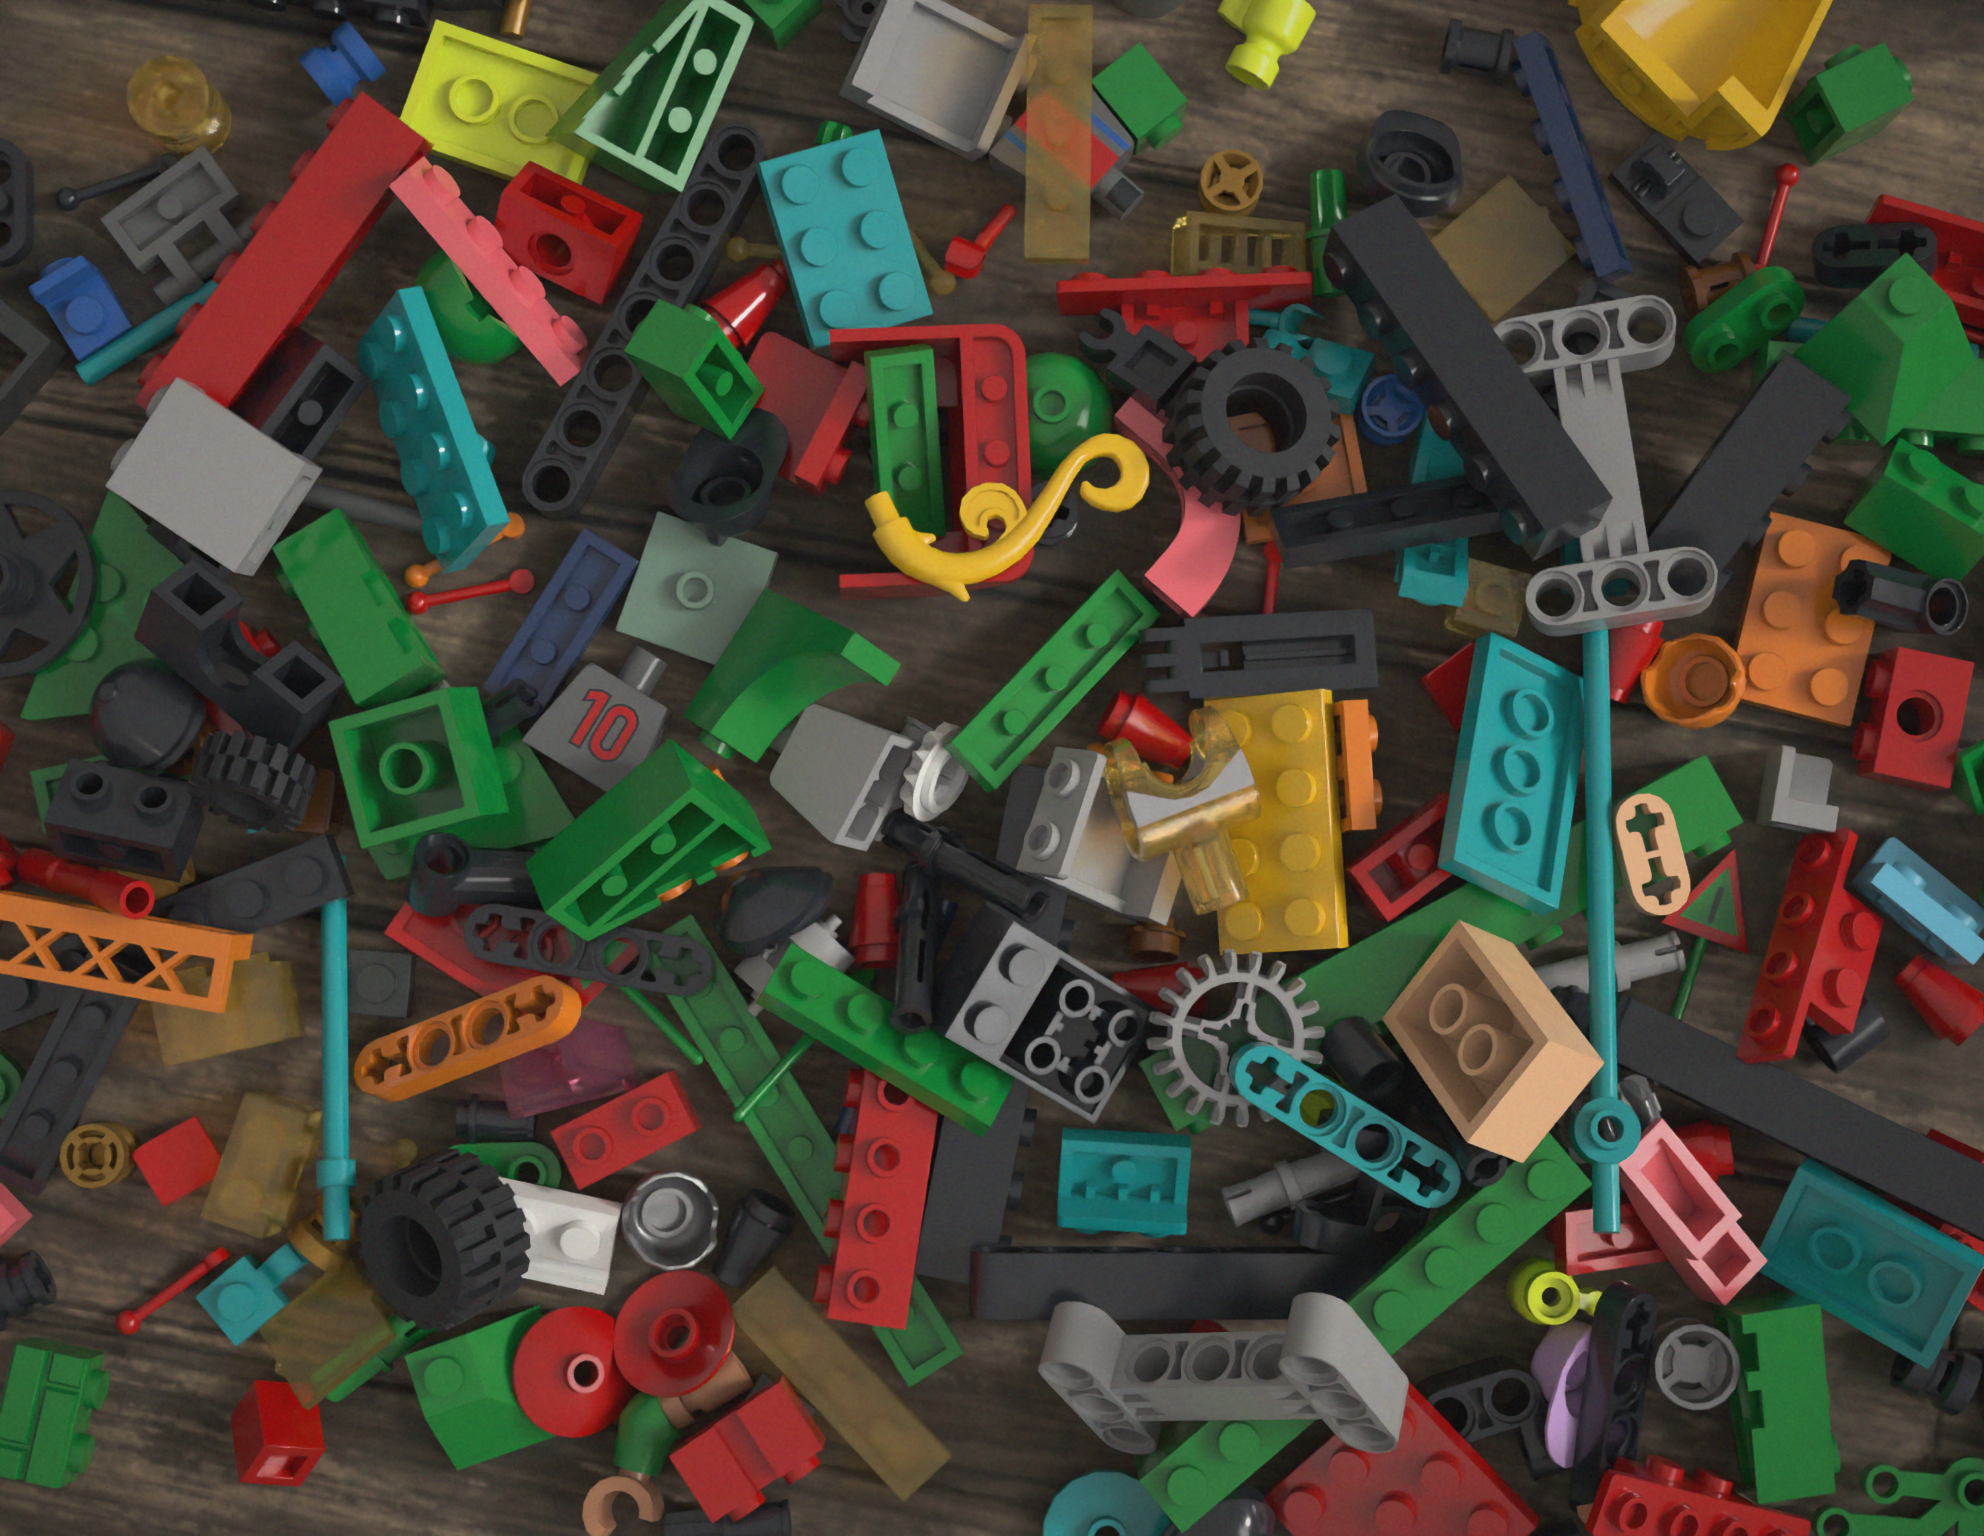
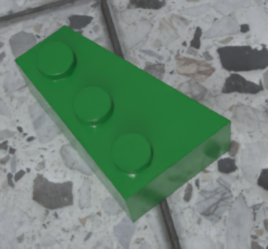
M667 0L545 136L650 194L681 193L756 19L724 0Z
M337 507L272 547L281 564L274 568L277 579L293 601L300 599L310 618V621L306 622L310 634L324 654L330 655L340 677L345 681L342 687L358 709L363 707L371 710L415 697L448 677L410 613L406 610L404 603L357 525L347 513Z
M668 739L528 859L525 864L544 912L588 942L661 905L658 898L659 895L695 878L699 886L717 877L713 868L749 850L755 858L771 850L772 847L749 800L674 741Z
M1789 1290L1734 1297L1725 1306L1711 1303L1715 1328L1731 1340L1739 1355L1740 1374L1735 1389L1727 1398L1742 1494L1757 1504H1765L1836 1493L1834 1473L1840 1472L1841 1461L1838 1446L1833 1434H1831L1830 1395L1826 1377L1821 1303Z

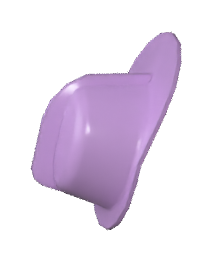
M1573 1318L1563 1324L1550 1326L1546 1336L1536 1349L1530 1366V1375L1535 1379L1548 1408L1545 1425L1546 1449L1552 1462L1563 1468L1573 1467L1592 1325Z

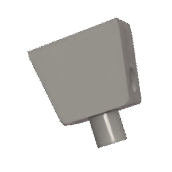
M812 703L804 709L799 720L794 718L769 745L770 748L781 754L770 774V784L826 839L835 844L867 852L906 779L903 771L910 766L913 759L912 751H918L922 743L855 717Z

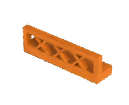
M0 890V920L15 922L30 944L28 948L11 960L0 958L1 974L214 1013H225L234 961L249 960L254 934L150 915L142 919L132 920L99 909L94 905L11 890ZM34 926L53 930L41 937ZM68 932L78 934L93 956L74 971L63 970L48 946ZM97 938L114 940V942L103 949ZM130 943L141 945L156 968L136 983L125 981L110 959ZM159 949L178 953L166 961ZM37 955L44 966L26 962ZM192 955L215 959L208 996L188 993L173 969ZM100 966L106 977L90 975L89 973ZM162 977L170 989L150 985Z

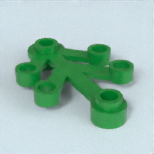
M1975 1456L1959 1457L1950 1462L1942 1473L1897 1470L1895 1467L1881 1461L1872 1462L1864 1467L1860 1474V1487L1867 1497L1877 1503L1892 1504L1902 1495L1936 1500L1917 1518L1848 1512L1836 1504H1824L1818 1507L1811 1518V1528L1815 1536H1827L1824 1533L1823 1525L1826 1518L1833 1514H1839L1843 1519V1528L1835 1536H1941L1954 1524L1955 1536H1983L1984 1459ZM1880 1472H1889L1892 1479L1890 1489L1885 1493L1876 1494L1872 1487L1874 1477ZM1979 1479L1983 1485V1493L1978 1500L1968 1502L1964 1495L1965 1486L1971 1480Z

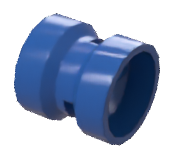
M348 20L332 31L331 41L333 43L331 45H325L322 48L311 47L297 58L336 108L345 98H352L353 89L358 86L357 82L362 80L372 83L387 72Z
M1388 374L1378 377L1368 385L1355 408L1354 421L1357 431L1365 441L1377 447L1389 448L1400 445L1411 436L1424 416L1425 406L1413 389L1408 390L1400 383L1396 374Z

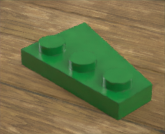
M516 725L501 734L498 744L493 747L509 812L439 832L454 834L462 838L470 847L526 849L530 848L532 844L553 839L577 817L534 748L522 741L525 734ZM424 836L392 845L367 849L385 879L391 883L407 880L415 846Z

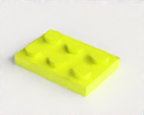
M436 19L400 119L434 144L429 154L508 181H512L530 160L582 185L590 160L545 135L595 81L599 74Z

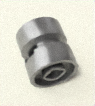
M1683 1314L1665 1315L1657 1319L1647 1384L1676 1405L1691 1410L1711 1409L1724 1402L1735 1389L1740 1374L1739 1355L1731 1340L1718 1329Z

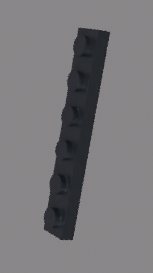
M325 834L156 901L148 915L256 934L353 896L355 892L334 836ZM78 934L70 935L48 946L61 968L68 971H74L80 967L89 952ZM97 938L99 943L105 946H109L114 942V940ZM130 943L119 951V953L152 970L156 969L141 945ZM159 949L166 961L178 953ZM37 955L26 962L44 966ZM192 955L191 957H189V958H188L187 960H185V961H188V960L193 959V958L198 957V956H197V955ZM0 973V1033L8 1032L58 1012L71 986Z

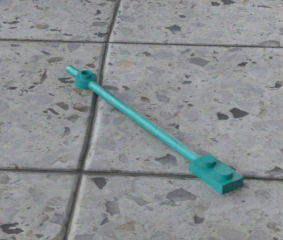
M1578 538L1560 547V566L1582 563ZM1617 578L1610 581L1602 591L1603 597L1608 601V596H1624L1629 590V580ZM1560 589V594H1569L1567 591ZM1606 629L1583 633L1590 1044L1604 1061V1064L1590 1080L1591 1101L1578 1109L1570 1122L1569 1138L1576 1154L1582 1160L1592 1165L1593 1233L1618 1234L1620 1233L1619 1163L1629 1158L1637 1149L1641 1138V1127L1638 1117L1632 1108L1623 1101L1618 1100L1609 630ZM1600 1119L1611 1120L1617 1126L1618 1137L1615 1142H1607L1599 1136L1597 1125Z

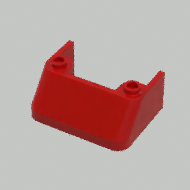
M1001 324L829 329L831 359L835 363L852 362V360L864 362L865 351L925 343L933 349L937 409H947L952 532H946L945 536L936 537V541L928 545L943 552L966 553L988 547L996 542L1006 530L1002 521L997 519L988 521L989 538L983 541L975 539L965 532L959 519V511L962 498L973 487L984 483H1003L1015 490L1023 501L1026 511L1032 505L1026 354L1020 337L1012 329ZM1034 546L1022 559L1002 573L979 583L966 584V590L973 591L1017 581L1028 571L1034 556ZM903 572L839 575L841 601L951 595L947 591L910 577Z

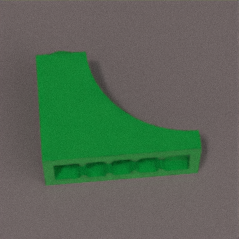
M764 588L683 714V717L703 729L697 741L729 761L736 750L757 763L776 736L810 704L833 690L854 683L871 682L888 686L901 664L856 632Z

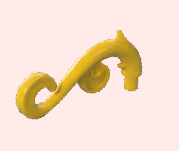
M1102 433L1090 437L1070 452L1027 511L1016 491L1003 483H984L973 487L962 498L959 511V519L965 532L975 539L985 541L989 538L988 521L997 519L1002 521L1006 528L1005 532L996 542L974 552L949 553L929 546V543L936 541V536L932 533L913 530L907 517L900 518L887 491L871 496L864 503L877 528L872 535L892 564L906 575L947 591L962 602H967L970 596L965 588L966 584L979 583L1002 573L1022 559L1039 541L1072 481L1086 462L1094 458L1107 457L1111 458L1118 465L1120 479L1114 486L1106 489L1097 488L1088 481H1084L1080 488L1081 497L1089 505L1102 511L1115 513L1131 509L1142 499L1149 485V464L1144 452L1134 441L1118 434Z

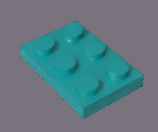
M879 129L763 161L755 165L810 350L830 345L829 329L891 327L933 314Z
M1809 1157L1798 1167L1759 1248V1251L1767 1259V1262L1759 1270L1760 1273L1796 1294L1821 1303L1822 1309L1926 1369H1929L1936 1359L1984 1268V1255Z

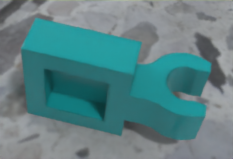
M1267 329L1263 338L1268 339L1269 348L1274 349L1282 342L1293 347L1291 356L1300 361L1305 355L1316 364L1311 369V372L1317 379L1325 375L1332 386L1326 393L1328 400H1338L1340 413L1351 416L1375 372V354L1318 337L1315 338L1310 349L1306 350L1288 333L1276 329Z
M289 1242L271 1255L262 1265L252 1253H249L239 1259L195 1298L237 1347L292 1302L280 1286L310 1261Z

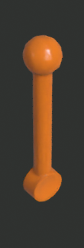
M511 512L507 513L510 522L488 545L504 537L513 540L521 537L525 531V523L520 515ZM437 558L425 565L412 564L407 567L404 572L406 584L412 588L423 587L428 582L429 576L441 570Z

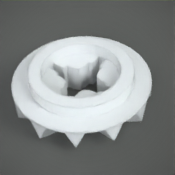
M943 722L935 731L926 733L918 751H912L913 759L910 766L903 771L906 781L900 789V798L904 801V812L919 821H930L947 810L959 797L968 780L969 773L943 747L961 728L960 726Z

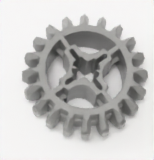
M1225 949L1222 954L1223 970L1215 971L1212 960L1207 954H1204L1197 958L1198 967L1203 975L1200 979L1195 981L1191 973L1183 967L1175 972L1177 980L1186 988L1180 996L1166 987L1160 989L1158 996L1163 1001L1174 1005L1170 1016L1152 1011L1149 1014L1148 1020L1156 1025L1167 1026L1166 1037L1154 1036L1148 1038L1146 1043L1147 1048L1151 1050L1166 1048L1168 1050L1169 1058L1160 1060L1152 1065L1154 1074L1164 1075L1175 1070L1179 1076L1169 1083L1165 1089L1166 1094L1170 1098H1174L1180 1095L1187 1087L1193 1091V1094L1186 1102V1112L1195 1115L1201 1109L1204 1101L1207 1100L1212 1102L1209 1112L1210 1123L1220 1125L1224 1119L1226 1106L1234 1107L1236 1125L1238 1127H1246L1249 1122L1248 1106L1254 1104L1243 1098L1238 1092H1233V1086L1229 1079V1069L1227 1071L1230 1056L1227 1055L1228 1044L1218 1040L1217 1036L1203 1033V1028L1208 1027L1220 1030L1223 1025L1232 1028L1230 1020L1240 1018L1242 1005H1244L1241 1020H1243L1242 1029L1245 1033L1252 1035L1253 1039L1264 1041L1277 1047L1299 1062L1304 1060L1312 1064H1321L1323 1055L1314 1050L1304 1049L1305 1038H1322L1325 1036V1029L1322 1026L1316 1025L1304 1027L1302 1017L1317 1012L1319 1005L1315 1000L1305 1001L1299 1005L1295 1004L1292 998L1302 992L1306 986L1302 978L1290 981L1284 988L1278 984V981L1285 973V963L1275 961L1270 966L1266 975L1260 974L1262 954L1257 951H1251L1246 959L1245 970L1237 969L1235 950ZM1238 982L1235 998H1232L1227 1013L1221 1018L1203 1020L1187 1016L1194 1002L1206 991L1221 984ZM1258 988L1266 992L1281 1009L1287 1025L1288 1040L1269 1036L1258 1028L1255 1021V1008L1257 1004L1255 1003ZM1182 1035L1204 1040L1214 1048L1216 1054V1077L1213 1088L1205 1085L1190 1069L1183 1053ZM1295 1072L1294 1082L1302 1078V1073ZM1274 1074L1264 1083L1284 1095V1098L1280 1100L1284 1105L1288 1093L1285 1086L1289 1082ZM1256 1106L1258 1114L1263 1121L1268 1122L1274 1119L1272 1115Z

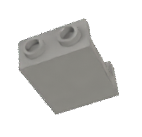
M880 0L839 95L974 162L985 155L989 149H992L1010 129L1013 117L1005 114L1014 92L1021 95L1032 79L1037 66V60L1030 57L1037 39L1026 33L1019 38L1012 37L942 0Z
M176 377L171 385L166 384L161 387L151 399L146 410V416L149 417V420L137 438L127 440L115 454L110 466L114 473L105 486L234 573L253 576L323 469L304 456L290 451L206 395L205 391L194 383Z
M1056 747L1044 776V784L1030 827L1024 837V845L1016 870L1123 919L1166 926L1205 804L1197 805L1140 828H1136L1133 825L1120 830L1111 806L1109 794L1125 797L1124 792L1128 791L1156 797L1157 793L1137 788L1129 776L1105 765L1106 756L1096 751ZM1168 794L1161 798L1173 800L1181 795Z

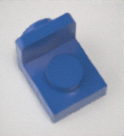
M78 256L74 259L66 257L51 263L40 273L41 280L28 288L34 300L46 308L80 362L135 328V325L100 269L83 256Z

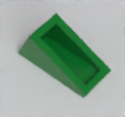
M1984 739L1957 754L1951 791L1978 816L1984 813Z

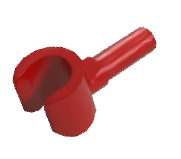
M1005 203L985 228L979 232L975 242L955 235L945 255L944 270L964 279L977 277L985 261L988 249L992 246L995 238L1017 214L1016 210L1010 204Z

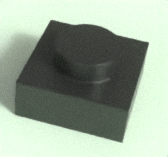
M349 949L347 961L348 1013L411 1018L417 956L407 953Z

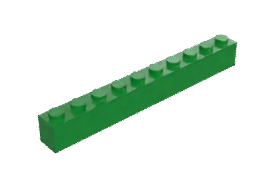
M1706 754L1682 763L1612 802L1613 811L1621 800L1632 795L1652 794L1660 797L1669 805L1674 815L1683 854L1693 851L1697 859L1703 858L1732 842L1727 831L1743 823L1741 816ZM1636 805L1634 806L1636 811L1635 817L1626 820V828L1629 833L1639 832L1641 834L1645 850L1649 852L1652 849L1648 830L1658 826L1655 814H1644L1641 806ZM1586 816L1571 824L1558 910L1540 916L1466 881L1349 945V948H1342L1278 983L1284 988L1290 981L1302 978L1306 986L1302 992L1292 998L1295 1004L1299 1005L1310 1000L1317 1001L1319 1010L1314 1014L1302 1017L1304 1027L1311 1025L1322 1026L1325 1029L1326 1035L1334 1025L1342 1020L1359 1016L1364 1017L1378 1034L1388 1030L1389 1028L1382 1020L1383 1016L1458 920L1510 941L1515 946L1525 942L1529 951L1562 935L1564 932L1559 923L1572 915L1581 912L1584 919L1588 920ZM1613 844L1615 906L1620 903L1615 892L1624 888V883ZM1654 858L1648 859L1652 878L1651 881L1642 884V890L1665 879L1657 873ZM1264 991L1256 995L1255 1021L1258 1028L1269 1036L1288 1040L1286 1021L1277 1003ZM1242 1005L1240 1018L1230 1020L1232 1028H1228L1225 1025L1220 1030L1208 1027L1203 1028V1033L1217 1036L1218 1040L1228 1044L1227 1055L1230 1056L1227 1071L1231 1056L1239 1050V1047L1251 1042H1264L1253 1039L1252 1035L1243 1031L1241 1015L1244 1005ZM1225 1012V1013H1223V1014L1217 1016L1216 1018H1214V1019H1212V1020H1216V1019H1218V1018H1221V1017H1222L1224 1014H1226L1227 1012ZM1182 1035L1183 1053L1190 1069L1205 1085L1213 1088L1216 1077V1054L1214 1048L1204 1040ZM1324 1037L1319 1039L1305 1038L1304 1049L1320 1053L1319 1048ZM1167 1048L1155 1050L1136 1060L1175 1131L1187 1126L1190 1133L1194 1135L1214 1125L1209 1122L1212 1102L1205 1100L1201 1109L1195 1115H1191L1185 1111V1106L1193 1094L1192 1090L1187 1087L1180 1095L1174 1098H1170L1166 1094L1165 1089L1169 1083L1179 1076L1175 1070L1164 1075H1155L1152 1065L1160 1060L1169 1058ZM1268 1056L1262 1064L1252 1060L1247 1065L1245 1071L1253 1078L1249 1089L1256 1088L1259 1083L1266 1082L1274 1075L1269 1069L1270 1063L1273 1060L1272 1057ZM1322 1059L1321 1064H1312L1301 1060V1063L1312 1070L1326 1064L1324 1059Z

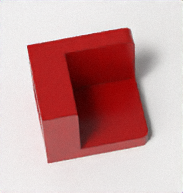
M254 1380L231 1415L239 1483L300 1487L325 1452L316 1388L310 1384Z

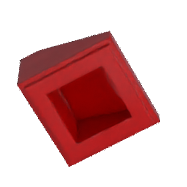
M1475 640L1417 681L1455 732L1461 729Z
M197 1115L131 1151L134 1161L164 1207L176 1204L230 1170Z

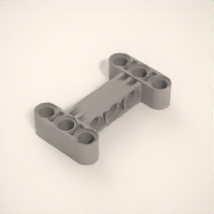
M1640 295L1514 317L1500 322L1493 330L1505 347L1513 343H1524L1535 351L1532 359L1526 364L1520 365V368L1535 388L1554 385L1560 424L1613 497L1598 527L1578 537L1582 563L1549 568L1540 571L1530 580L1526 589L1525 602L1531 624L1539 632L1547 636L1561 637L1690 617L1703 612L1711 604L1716 592L1718 570L1714 560L1705 551L1696 547H1678L1649 552L1621 373L1649 369L1662 364L1670 357L1675 346L1676 316L1673 308L1664 299L1654 295ZM1652 321L1663 329L1664 334L1657 341L1644 344L1635 341L1628 332L1638 322ZM1577 332H1588L1599 340L1597 348L1585 355H1576L1569 352L1564 347V343L1570 335ZM1691 568L1703 576L1706 584L1699 593L1692 596H1682L1675 593L1668 583L1670 575L1676 570ZM1617 578L1628 579L1638 587L1640 594L1632 604L1615 606L1603 597L1602 591L1610 581ZM1551 589H1562L1573 597L1574 604L1564 615L1558 617L1548 616L1537 606L1540 596Z
M1314 1292L1302 1293L1293 1298L1287 1328L1280 1331L1126 1335L1103 1310L1082 1302H1061L1054 1307L1038 1368L1042 1378L1106 1444L1123 1452L1141 1455L1156 1451L1163 1421L1323 1419L1335 1435L1348 1446L1365 1452H1390L1396 1449L1409 1386L1407 1376L1346 1302L1331 1295Z

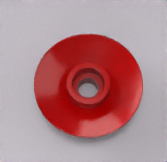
M689 1270L665 1272L643 1283L627 1299L616 1320L613 1353L617 1367L632 1386L653 1397H679L702 1387L720 1370L732 1347L735 1333V1318L732 1305L726 1293L707 1276ZM685 1332H690L685 1344L676 1350L678 1337Z
M567 1306L543 1315L524 1333L513 1357L511 1380L519 1407L534 1425L550 1434L576 1438L597 1433L609 1426L620 1416V1413L630 1401L635 1387L623 1377L614 1358L613 1344L616 1320L613 1317L591 1307ZM587 1361L591 1367V1377L585 1384L578 1385L574 1379V1369L578 1363Z

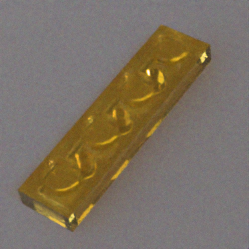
M1029 4L1024 263L1089 264L1093 5Z
M776 1265L766 1272L732 1305L735 1322L903 1502L951 1457L949 1449L825 1318H820L821 1313Z

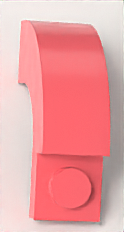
M1130 397L1114 415L1112 427L1125 438L1134 441L1144 454L1167 474L1176 488L1181 505L1179 533L1168 549L1144 575L1141 584L1182 619L1195 618L1215 594L1230 567L1239 539L1241 511L1236 516L1223 514L1222 503L1216 501L1208 508L1197 501L1202 493L1196 487L1192 486L1188 491L1184 489L1178 482L1184 475L1180 466L1170 469L1166 458L1167 453L1173 448V444L1163 443L1162 429L1170 421L1164 417L1165 411L1161 409L1158 414H1155Z

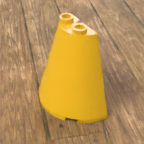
M1568 0V5L1578 6L1582 25L1575 31V34L1587 60L1604 85L1630 112L1653 129L1678 142L1683 141L1690 135L1706 140L1707 150L1724 151L1748 146L1760 139L1771 128L1833 0Z

